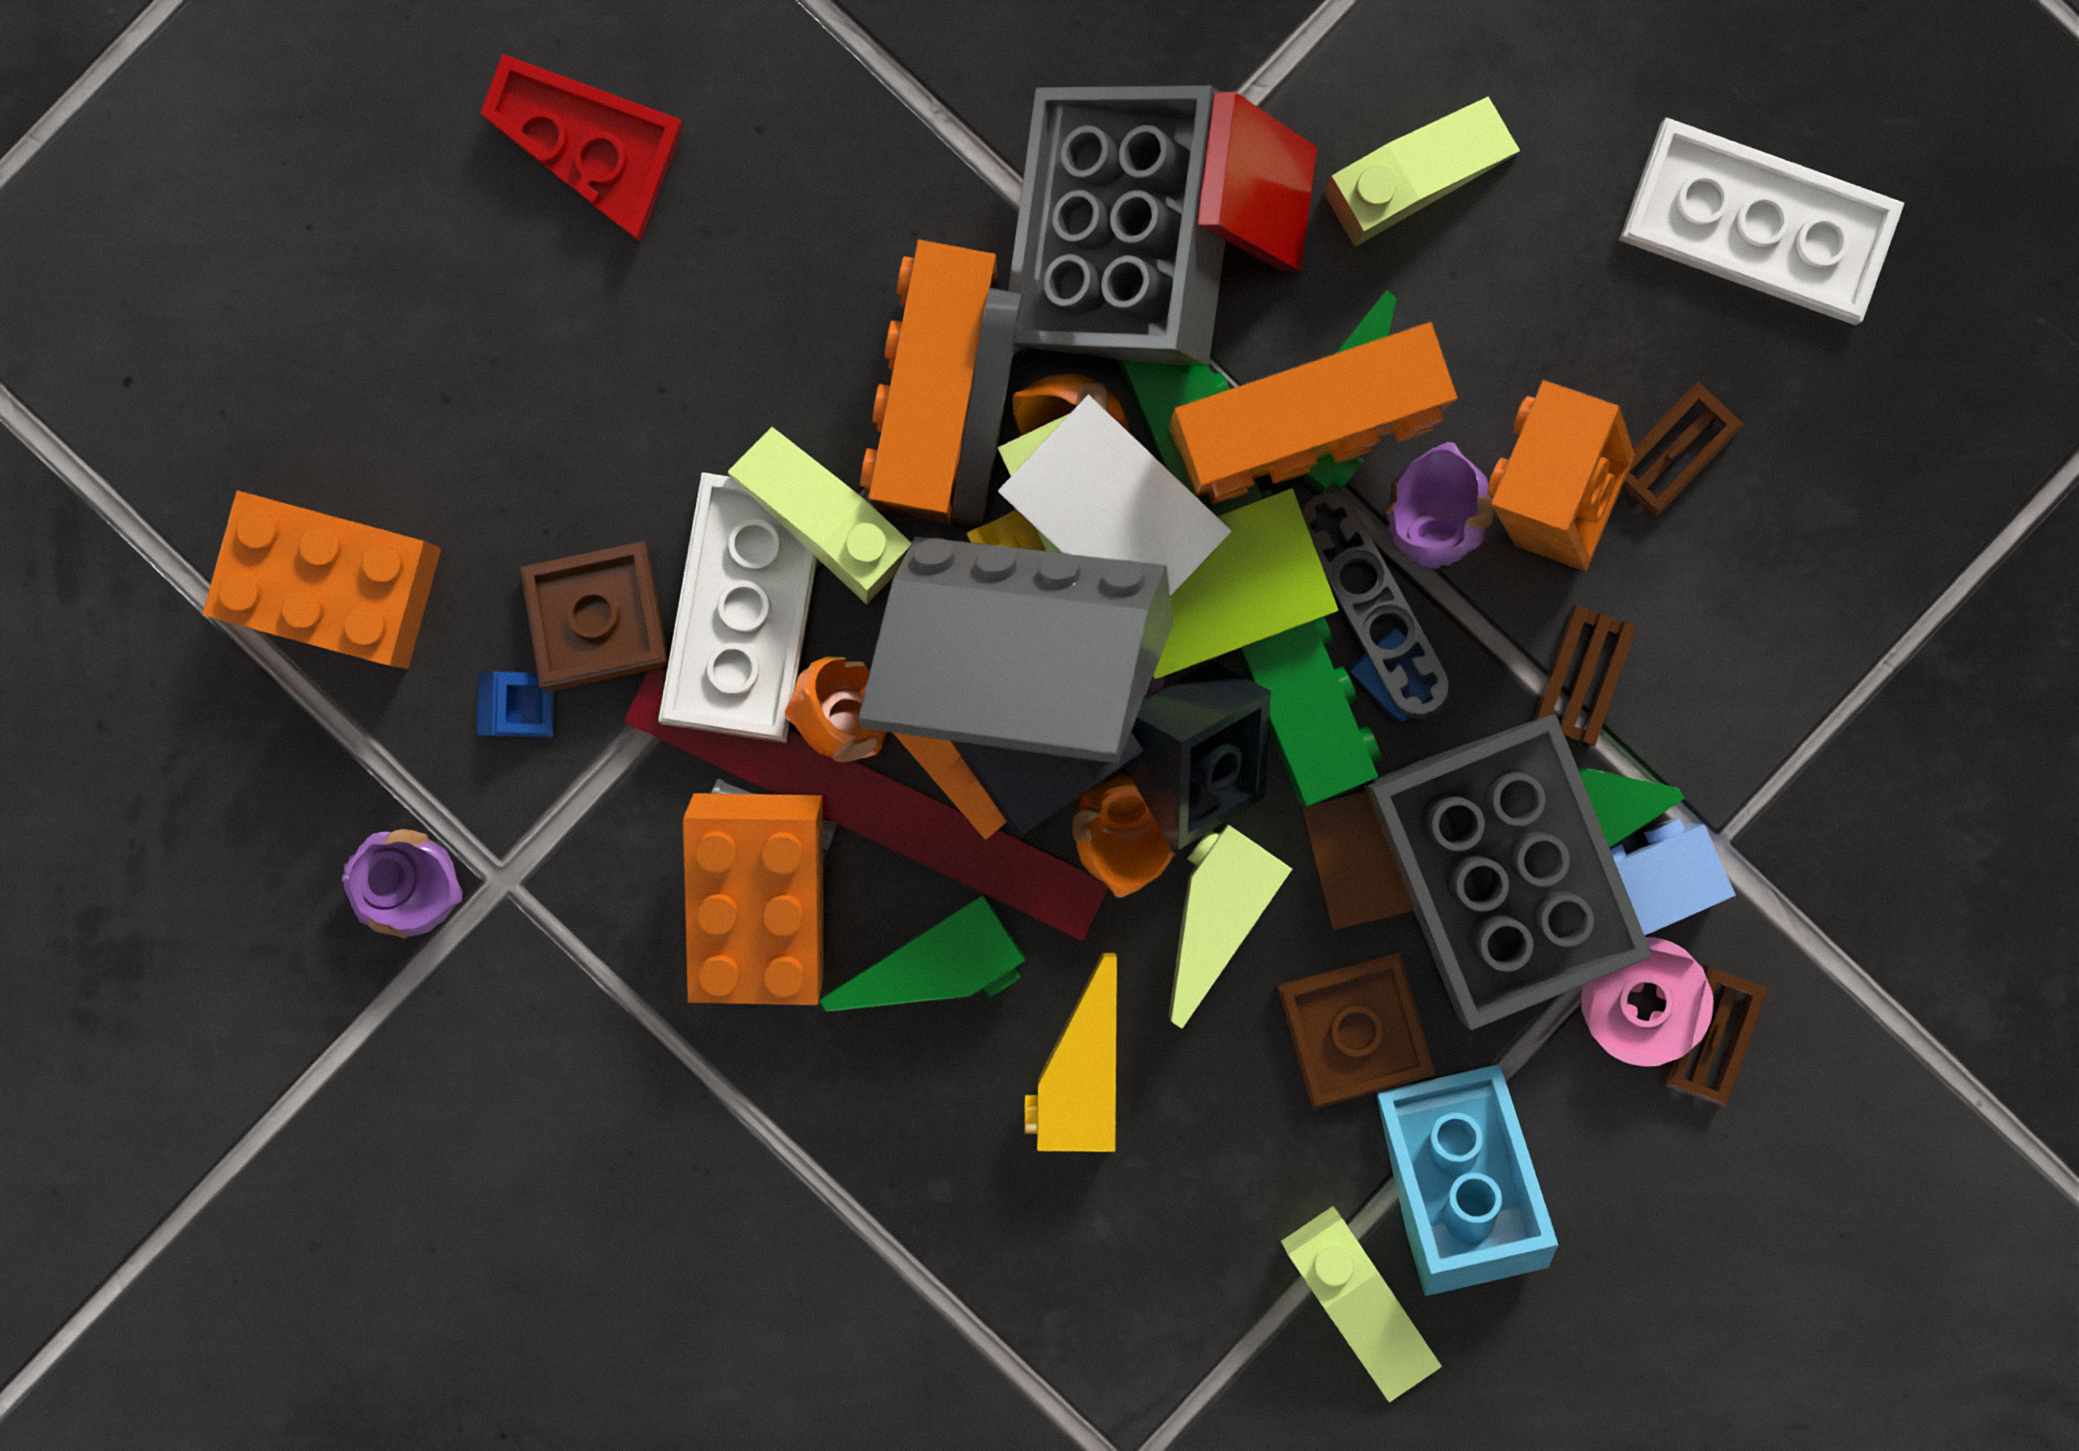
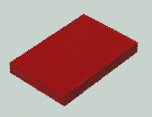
M1215 92L1212 100L1199 199L1198 225L1281 272H1301L1317 147L1237 92Z

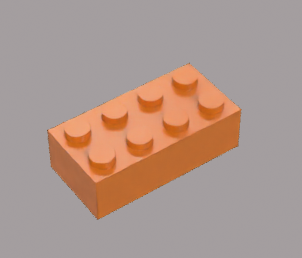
M918 240L915 258L903 257L898 279L897 295L901 296L900 306L905 308L902 322L891 320L885 348V359L889 360V369L893 370L890 386L879 384L873 410L872 421L877 423V432H881L878 450L867 448L860 480V486L865 487V494H869L871 503L880 513L949 526L952 524V506L983 314L989 288L996 289L998 282L996 254Z
M1432 322L1177 407L1174 409L1168 428L1190 492L1197 498L1208 495L1211 505H1215L1248 493L1247 488L1253 486V480L1270 474L1273 484L1281 483L1310 472L1309 467L1317 464L1316 458L1332 453L1334 462L1340 463L1372 451L1371 446L1381 442L1379 438L1381 436L1394 433L1396 442H1402L1434 430L1433 425L1444 421L1442 412L1458 398Z

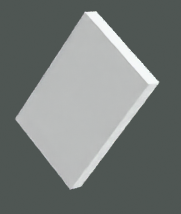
M1089 394L998 490L1006 500L1063 553L1166 565L1170 596L1231 532L1216 515Z

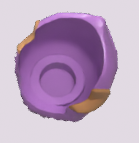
M1447 442L1430 449L1410 462L1400 472L1396 480L1391 482L1390 504L1385 512L1388 515L1387 520L1390 522V525L1387 527V530L1392 534L1390 540L1398 546V551L1408 556L1412 562L1418 563L1419 567L1439 569L1442 565H1451L1453 562L1461 560L1471 550L1476 549L1482 544L1486 528L1493 523L1494 509L1491 505L1493 499L1487 494L1489 485L1487 477L1477 466L1463 456L1455 443Z
M400 829L392 833H373L359 846L356 854L350 856L349 862L344 864V873L342 875L344 891L351 907L354 909V913L357 915L359 922L368 925L373 931L406 939L408 936L430 932L446 919L456 904L462 901V889L457 881L454 865L447 851L434 841L429 840L427 834Z

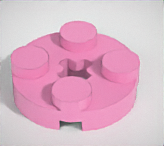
M1645 937L1652 957L1584 984L1581 993V1007L1591 1035L1610 1055L1632 1065L1659 1066L1683 1057L1702 1040L1712 1018L1713 995L1703 968L1685 949L1664 939ZM1646 982L1657 985V996L1667 1001L1665 1011H1653L1649 1021L1637 1018V1007L1628 1004L1630 992H1641Z

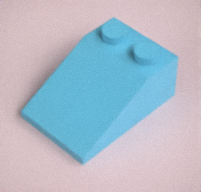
M1493 1065L1377 1092L1378 1107L1406 1234L1424 1295L1429 1296L1549 1268L1558 1247V1242L1501 1065Z

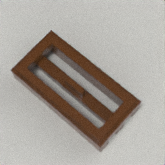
M1700 382L1694 383L1633 447L1635 456L1622 485L1627 490L1625 493L1633 501L1637 500L1645 507L1644 511L1651 518L1657 517L1744 424ZM1696 402H1699L1705 409L1638 479L1633 476L1630 471ZM1716 418L1723 425L1722 428L1657 496L1651 493L1647 488L1705 427Z
M1575 605L1572 606L1533 721L1553 714L1584 624L1594 627L1562 720L1559 723L1566 738L1589 746H1595L1637 626L1628 622L1614 620L1613 617L1597 614L1588 611V608ZM1607 633H1611L1615 637L1583 729L1575 727Z
M1703 965L1702 968L1712 990V995L1717 983L1723 985L1709 1027L1705 1033L1689 1080L1683 1079L1694 1047L1683 1057L1668 1062L1661 1084L1726 1108L1769 988L1711 966ZM1738 991H1741L1747 995L1713 1089L1705 1087L1704 1084Z

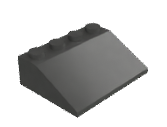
M1213 86L1036 88L1008 291L1022 293L1015 346L1149 364L1209 366L1226 240L1199 226L1197 215L1212 100L1215 92H1219Z
M914 537L892 581L858 718L860 727L1118 764L1173 627L1166 565L1011 548L1000 545L950 541L940 538Z
M1556 714L1545 716L1422 759L1363 783L1457 1018L1470 1030L1652 957Z

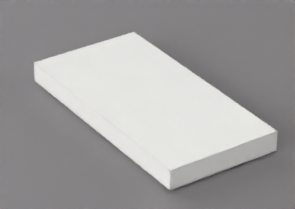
M1666 117L1659 126L1619 241L1857 325L1863 321L1904 203Z
M703 472L701 474L658 721L664 725L787 744L790 721L785 719V709L790 702L799 675L818 558L732 477Z

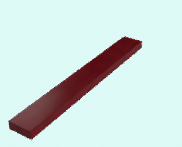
M662 668L647 671L624 722L776 795H823L824 818L835 821L849 830L1079 940H1084L1108 890V887L1091 873L1001 830H997L985 840L961 811L856 761L835 762L833 758L819 754L807 744L802 735L789 730L787 744L660 724L658 720L667 671Z

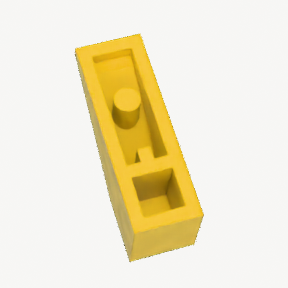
M1115 953L1101 954L1038 1078V1095H1025V1134H1038L1037 1151L1115 1152L1117 956Z

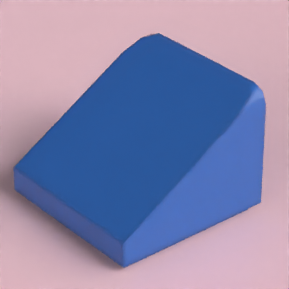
M1393 626L1375 645L1382 649L1392 650L1401 646L1405 642L1406 637ZM1416 649L1404 661L1385 665L1389 673H1392L1396 667L1401 665L1408 678V689L1402 695L1405 699L1416 696L1424 704L1431 697L1430 689L1437 683L1433 678L1422 681L1418 677L1412 666V658L1422 657L1423 655ZM1364 653L1347 670L1386 715L1398 722H1404L1408 717L1401 714L1393 705L1366 653Z
M481 672L479 674L477 734L479 736L553 737L554 691L545 693L540 688L538 673Z

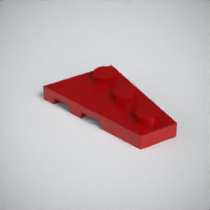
M502 54L480 112L481 115L641 244L684 129L682 120Z

